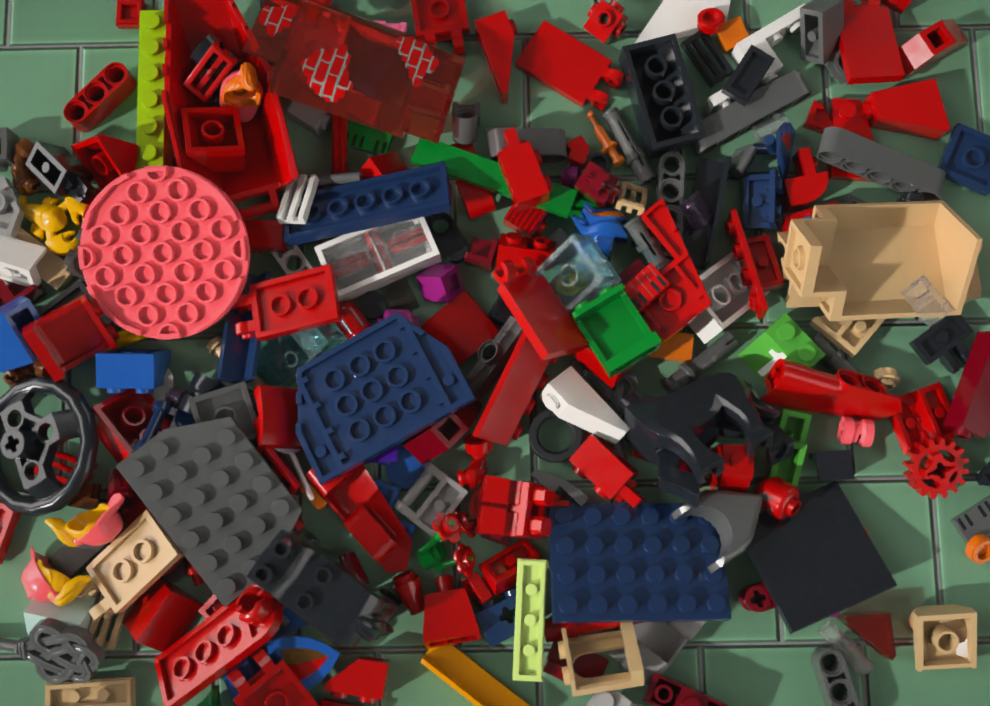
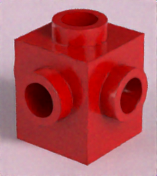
M615 0L596 2L590 8L587 14L589 19L583 28L603 43L609 45L614 37L619 38L627 27L625 22L628 17L622 13L625 8Z

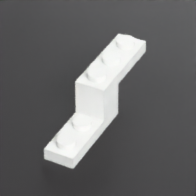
M805 3L736 43L731 56L737 65L751 44L775 58L757 88L779 78L778 73L783 64L771 47L778 44L787 33L795 34L800 31V8L806 5ZM722 90L708 97L703 108L710 116L732 104L735 100L721 93Z

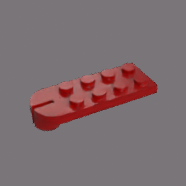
M257 584L251 585L235 600L225 607L222 606L154 658L163 705H184L267 643L280 627L283 617L282 603L277 602L275 597Z

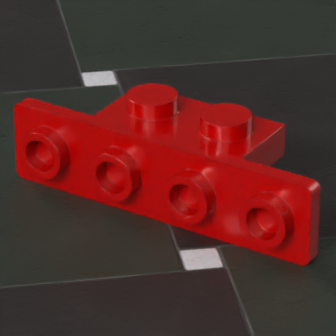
M732 209L729 212L728 219L724 222L725 232L728 237L731 236L734 244L732 245L733 257L735 261L740 262L741 282L743 286L748 287L750 293L748 295L749 307L751 311L756 312L758 319H762L768 310L764 292L783 288L785 282L769 235L746 239L737 210Z

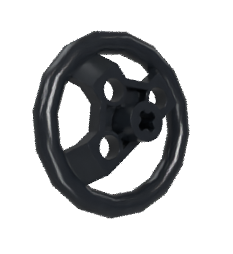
M36 376L18 382L0 397L1 452L6 458L15 459L24 490L35 497L22 496L12 488L1 469L0 462V502L13 512L36 517L62 510L81 494L95 468L99 438L93 411L84 395L63 379L54 382L51 377ZM39 393L55 395L66 403L70 409L52 412L43 417L34 412L31 399ZM21 413V422L18 425L17 417ZM4 426L6 433L3 435L1 439L2 428ZM51 426L52 435L50 438H48L47 431L48 428ZM79 437L80 445L77 463L67 482L63 484L56 479L52 467L58 446L70 439ZM37 465L39 472L37 477L35 478L34 468Z

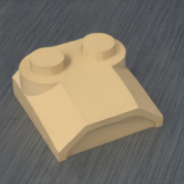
M957 604L920 606L912 611L909 616V625L913 629L915 668L917 672L934 669L977 668V612L973 608Z

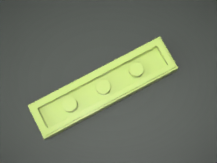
M517 559L513 681L543 682L546 559Z

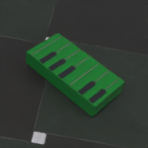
M347 118V148L373 155L389 152L394 130Z

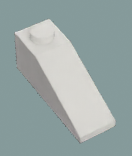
M572 366L550 381L539 395L544 405L553 411L558 418L614 444H617L630 430L625 422Z

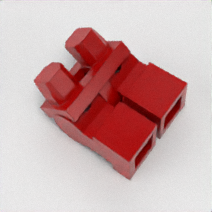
M485 475L482 480L480 503L489 504V507H479L476 534L541 539V535L551 533V518L543 517L544 506L552 507L555 503V491L546 489V486L530 482Z

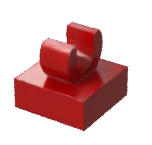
M477 572L460 582L466 588L475 606L481 605L493 597L488 590L490 587L484 577L481 578Z

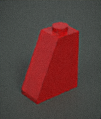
M935 78L874 91L863 101V109L870 128L933 140L940 139L951 130Z
M723 444L710 449L724 458V472L718 476H715L713 472L710 473V491L727 490L746 493L754 476V456L748 458L745 452V445Z

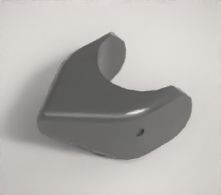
M727 490L707 491L699 495V506L697 508L686 503L675 510L671 516L674 521L689 515L703 517L716 528L722 545L719 557L708 567L712 574L740 555L751 543L763 496Z

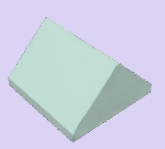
M100 592L95 597H90L88 593L81 598L77 596L72 602L64 606H57L51 601L40 602L32 598L23 612L27 635L30 636L33 627L41 619L45 618L56 619L68 627L78 626L88 631L93 619L88 611L98 604Z

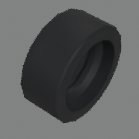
M547 409L540 412L533 419L529 428V443L533 452L540 459L548 462H563L570 459L580 447L582 428L565 421L572 431L570 445L560 452L546 450L539 441L540 427L550 419H560L553 411Z

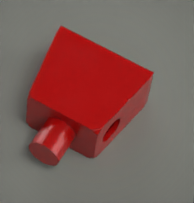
M451 575L437 577L435 579L437 592L425 595L423 642L426 648L430 649L481 640L480 630L466 588L454 589L453 577Z

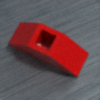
M954 19L938 21L916 34L898 48L905 73L903 79L968 42V39Z

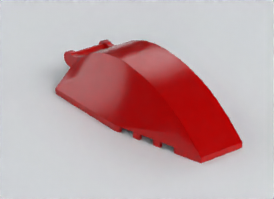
M164 0L166 38H163L165 64H162V73L164 74L162 102L178 168L193 171L209 179L220 187L233 203L269 194L271 200L269 202L238 209L243 220L272 212L277 215L281 204L278 191L300 176L273 70L234 0ZM211 32H214L225 43L224 48L226 50L232 49L243 59L235 70H240L241 64H244V62L251 63L255 67L258 81L263 87L262 100L255 116L250 121L241 123L245 145L244 171L214 172L186 154L181 108L206 107L208 102L214 100L212 95L204 103L187 89L183 83L196 67L189 59L190 55ZM206 68L202 69L192 84L197 86L208 70ZM210 78L201 91L205 94L214 81Z

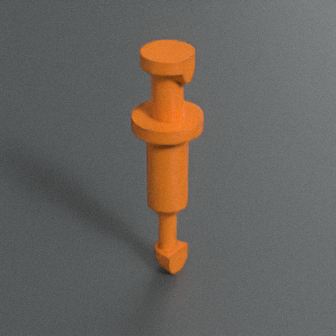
M590 110L586 117L594 126L593 132L603 146L601 149L602 154L610 155L613 160V167L622 165L625 159L622 154L619 155L616 151L619 144L617 141L610 139L602 125H598L594 113Z

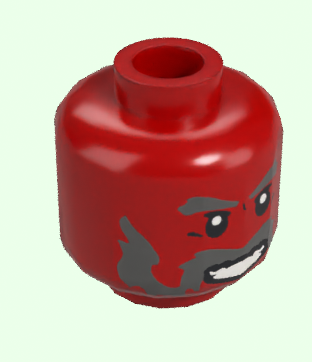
M779 476L763 479L756 489L755 494L763 496L761 509L777 520L784 519L787 516L793 517L801 507L799 489Z

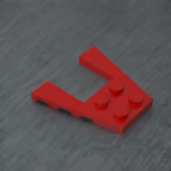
M661 198L641 214L640 218L674 258L670 264L660 271L671 286L642 310L640 315L650 330L656 331L658 336L668 341L710 308L712 303L663 198ZM596 253L575 269L579 270L587 282L599 292L609 285L614 284L616 287L620 284Z

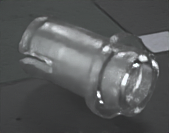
M776 113L772 119L753 126L752 132L756 141L760 143L765 136L776 135L780 125L784 122H789L786 115Z

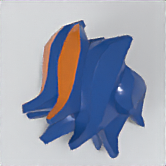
M588 202L583 203L585 207L580 212L581 218L575 214L571 217L577 227L574 229V232L580 237L573 241L575 245L572 249L586 250L591 252L592 255L596 253L601 260L608 259L615 242L627 243L626 238L628 234L623 225L629 222L630 219L621 210L615 208L595 209Z

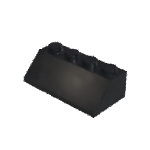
M676 34L623 46L619 57V64L624 74V81L648 160L662 157L670 151L678 152L705 138L707 135Z

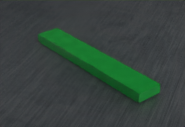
M423 135L420 136L411 158L413 164L426 166L445 161L449 177L512 199L498 162ZM551 181L553 190L549 191V201L534 207L568 219L578 191Z

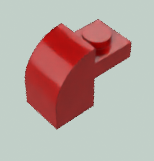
M810 147L799 149L792 157L797 177L783 180L784 190L783 194H779L784 214L808 208L823 194L827 187L828 171L816 172L818 163L815 155H812Z

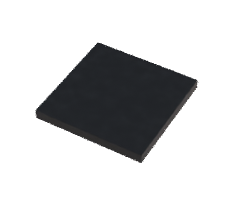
M837 481L800 496L801 507L793 517L787 516L784 519L777 520L766 512L760 513L753 539L746 549L790 635L897 586Z

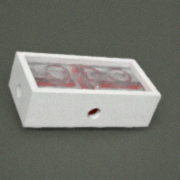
M424 217L344 234L314 247L321 266L330 264L334 267L339 303L343 301L348 302L362 296L366 292L376 290L442 262L439 250Z

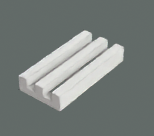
M301 174L300 178L286 186L276 217L279 224H306L319 183L316 174H311L310 178L306 174ZM305 186H307V189H306V192H305V195H304V198H303V201H302V194H303V191H304ZM301 206L298 217H295L298 207Z

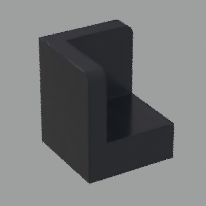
M851 450L809 454V459H815L817 479L819 481L854 479Z

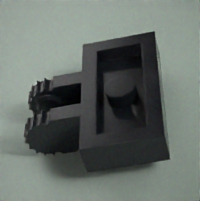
M950 315L943 317L908 344L926 366L939 358L940 363L945 369L955 374L960 370V367L948 351L953 348L956 356L966 364L970 352L962 340L974 331L961 315Z

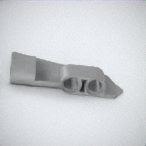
M706 621L644 622L634 625L644 669V684L649 686L654 672L663 675L687 641H691ZM624 648L607 651L609 655L629 671Z

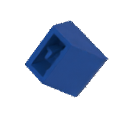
M20 296L0 307V373L39 360L22 336V328L41 317L31 300L24 296Z

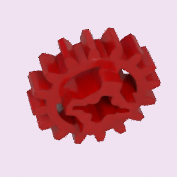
M936 435L934 441L927 436L924 437L923 445L915 441L913 444L916 450L914 452L906 451V454L911 457L910 460L902 462L904 466L909 468V470L903 473L904 477L911 479L907 484L911 488L916 489V492L920 495L925 496L927 494L931 499H936L937 493L943 498H947L948 490L957 493L958 490L955 485L957 483L965 484L966 481L961 476L962 474H968L970 471L963 467V464L969 462L968 458L961 455L964 449L955 446L956 442L948 438L945 440V438ZM939 450L947 451L950 456L943 455ZM921 479L929 480L933 485L925 484Z

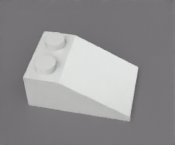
M732 252L699 275L712 306L688 325L704 344L750 309L748 303V295L750 293L748 287L743 286L741 282L740 262L735 261ZM771 291L764 292V295H768Z

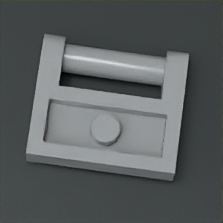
M428 461L423 467L425 468L423 473L403 499L397 500L394 507L431 537H434L438 533L432 527V522L436 519V515L440 512L445 515L448 513L452 514L469 491ZM435 476L440 480L439 484L419 510L415 512L410 507Z

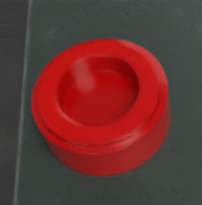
M716 8L702 10L697 16L698 30L709 35L719 33L724 28V13Z

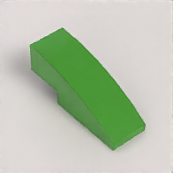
M779 406L781 414L776 418V423L795 441L792 456L771 467L768 465L766 478L770 479L771 477L779 476L797 487L808 446L805 442L812 414L809 411Z

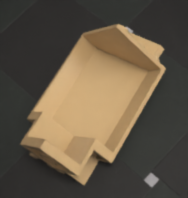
M943 200L814 205L812 218L791 219L789 231L777 232L778 243L782 242L785 248V255L781 258V267L784 281L789 280L788 294L785 297L787 308L820 307L829 321L961 315L967 300L980 299L982 289L977 258L982 250L983 238Z

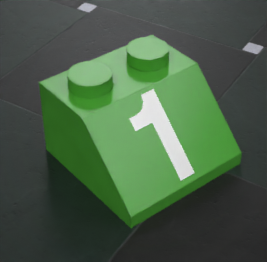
M784 313L737 356L764 383L765 377L780 358L807 365L811 369L826 354Z

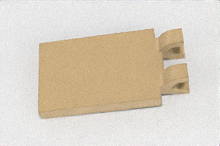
M146 509L85 568L92 580L82 589L78 596L81 598L88 593L90 597H95L101 591L105 598L88 612L94 621L99 620L102 616L105 620H109L114 614L123 613L184 554L150 510Z

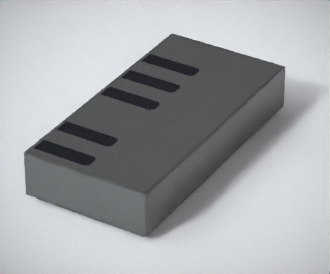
M990 495L951 519V522L966 544L977 534L987 535L990 533Z

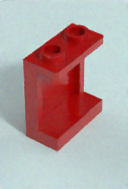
M87 294L74 299L22 328V336L54 382L65 378L67 370L95 356V353H100L110 347L112 350L118 348L116 339L119 338V334L111 322L108 324L104 322L100 316L104 313L97 304L96 299L90 300Z

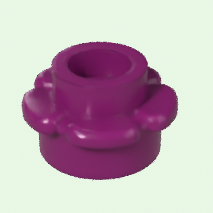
M568 165L566 170H562L561 184L575 189L574 185L581 176L580 168Z

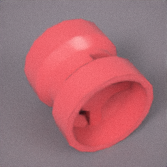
M845 416L840 418L837 429L839 444L851 445L856 443L859 447H871L875 434L873 420L861 419L860 421H855L852 417Z

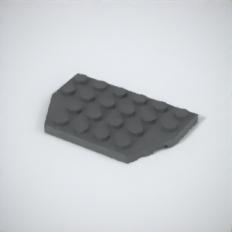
M232 417L164 429L115 466L224 607L240 596L249 586L255 584L246 576L281 529L290 532L294 528L303 510Z

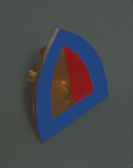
M305 636L279 637L271 639L266 643L269 657L275 664L282 658L306 690L322 681L333 668L341 653L323 641Z

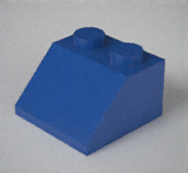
M114 349L95 353L96 388H107V393H124L125 388L135 389V393L138 394L153 393V389L164 384L171 358V349Z

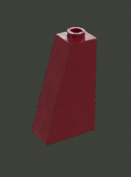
M990 331L977 332L943 426L954 431V436L964 440H971L972 437L985 438L990 432Z

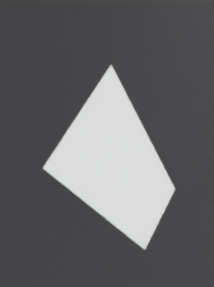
M663 0L635 43L674 33L677 38L692 36L699 31L697 28L698 14L707 8L721 10L725 15L724 22H726L730 0Z

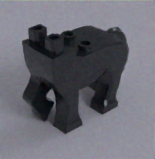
M715 373L703 377L682 388H676L665 396L655 397L648 395L640 399L635 392H631L620 398V406L625 411L620 418L630 428L625 435V441L644 459L658 466V486L662 491L679 496L695 508L699 506V485L707 482L704 479L705 475L713 472L715 476H718L724 472V458L709 449L719 436L745 438V452L748 458L755 456L754 450L762 446L766 450V461L770 467L792 456L795 441L775 422V419L780 416L781 411L764 402L751 384L731 373ZM685 461L693 472H685L679 469Z
M295 527L290 532L281 529L262 552L246 576L332 641L345 647L353 648L361 638L369 642L372 639L378 640L380 636H388L393 633L394 629L391 628L388 622L392 620L403 603L400 598L385 587L381 586L379 590H376L359 580L339 562L318 548L321 542L314 534L309 531L304 533Z

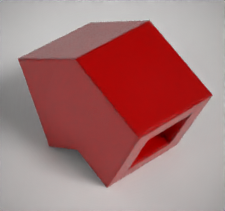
M580 135L566 144V149L569 153L567 163L583 169L590 148L583 136Z

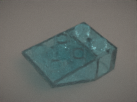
M335 323L261 341L257 371L269 386L288 388L296 381L297 368L336 347L346 337Z

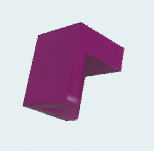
M435 264L416 276L425 301L449 303L466 290L458 265Z

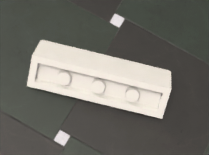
M0 234V279L26 287L32 284L39 286L42 281L36 265L46 254V247Z

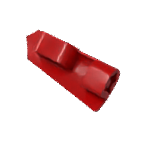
M781 358L775 362L765 377L764 383L768 393L761 397L764 402L770 405L833 416L852 417L858 420L870 419L877 421L902 412L900 397L889 394L883 383L872 376L847 369H839L833 375Z
M361 464L326 485H320L311 468L305 475L306 479L343 520L344 526L377 563H380L387 573L407 572L412 540L365 466Z

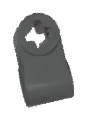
M453 101V141L459 144L476 142L478 127H480V102H476L475 105H466Z

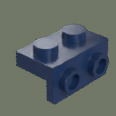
M770 169V174L744 175L742 227L744 231L778 230V221H783V205L778 204V194H783L784 183L783 177L778 176L776 169Z

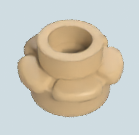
M884 367L873 371V377L882 382L886 390L894 389L895 383L897 384L901 381V378L897 377V370L895 368Z

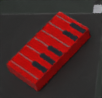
M650 262L625 285V292L640 313L669 288L671 284Z

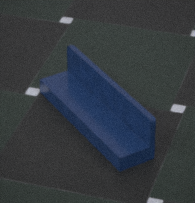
M266 271L260 276L248 273L241 295L250 293L249 285L270 280L271 272ZM232 307L226 314L216 380L233 384L245 381L247 384L255 380L261 341L256 339V336L243 340L242 335H236L235 329L236 323L253 320L252 310L246 313H239V309H233Z

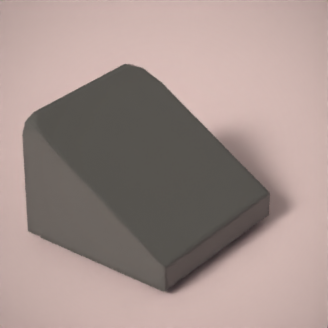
M755 146L742 147L734 152L730 160L728 175L738 180L743 179L755 159Z

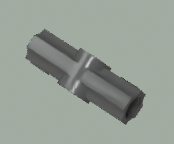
M512 316L509 317L493 340H487L479 347L477 353L478 362L466 377L474 395L479 398L483 396L496 376L503 373L523 332L516 319Z

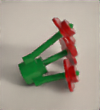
M454 510V515L451 513L445 515L440 512L432 522L433 529L438 533L426 545L417 550L418 562L426 570L434 567L436 572L457 565L460 573H464L466 577H471L473 574L472 568H475L476 558L471 547L465 546L463 543L458 544V549L454 551V559L444 561L447 556V549L444 543L448 540L452 543L459 542L462 531L471 538H474L476 536L474 532L475 523L466 512L460 513L458 510Z

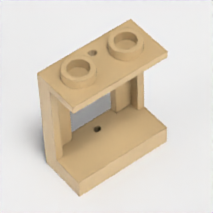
M620 622L621 630L577 638H567L566 628H561L563 640L557 641L560 659H566L567 666L562 667L564 685H571L573 697L644 686V669L633 622ZM624 648L629 672L582 678L573 671V663L579 656Z

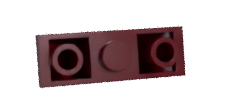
M478 400L472 402L411 436L402 445L422 465L449 450L470 429L482 404Z
M656 672L653 673L643 701L653 706H729L705 692Z

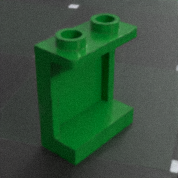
M623 283L616 287L614 284L607 286L599 293V297L591 302L589 299L584 300L574 308L575 311L572 313L573 321L589 343L590 349L609 378L614 377L660 349L662 342L656 331L652 333L626 294V287Z

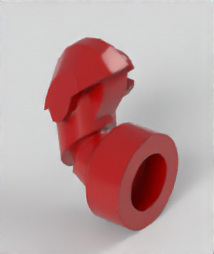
M469 434L464 438L466 452L472 455L473 459L472 462H469L466 470H459L457 472V480L460 486L468 484L469 489L472 490L482 482L483 477L487 474L488 467L486 468L487 461L485 460L489 452L493 450L494 445L491 441L479 439Z

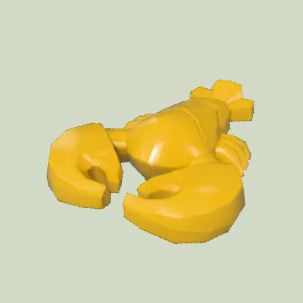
M19 196L18 199L25 212L24 217L33 223L30 228L32 235L40 240H44L45 231L47 239L45 244L56 255L67 256L70 249L76 251L80 241L75 238L69 241L76 232L66 231L58 235L57 232H60L67 226L66 213L68 211L72 221L79 226V218L81 215L83 216L87 204L80 203L72 197H66L65 201L59 204L61 199L56 197H45L41 205L28 204L27 197Z

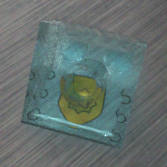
M572 234L536 269V274L538 276L544 275L569 314L575 311L574 308L579 303L587 299L591 302L600 296L599 293L604 288L612 284L616 286L621 281V278L592 236Z

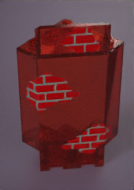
M264 0L242 52L276 63L275 66L272 65L270 67L267 82L271 83L269 88L271 93L403 138L405 133L437 144L442 135L466 60L464 57L436 48V43L315 0Z

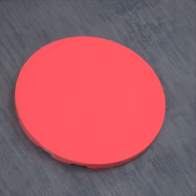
M148 166L125 173L109 183L96 196L85 214L81 225L80 246H78L79 267L83 272L87 284L86 288L91 298L96 299L103 313L123 329L139 336L166 340L195 335L220 321L232 309L240 297L250 266V244L246 226L241 214L229 196L204 176L190 170L171 166Z

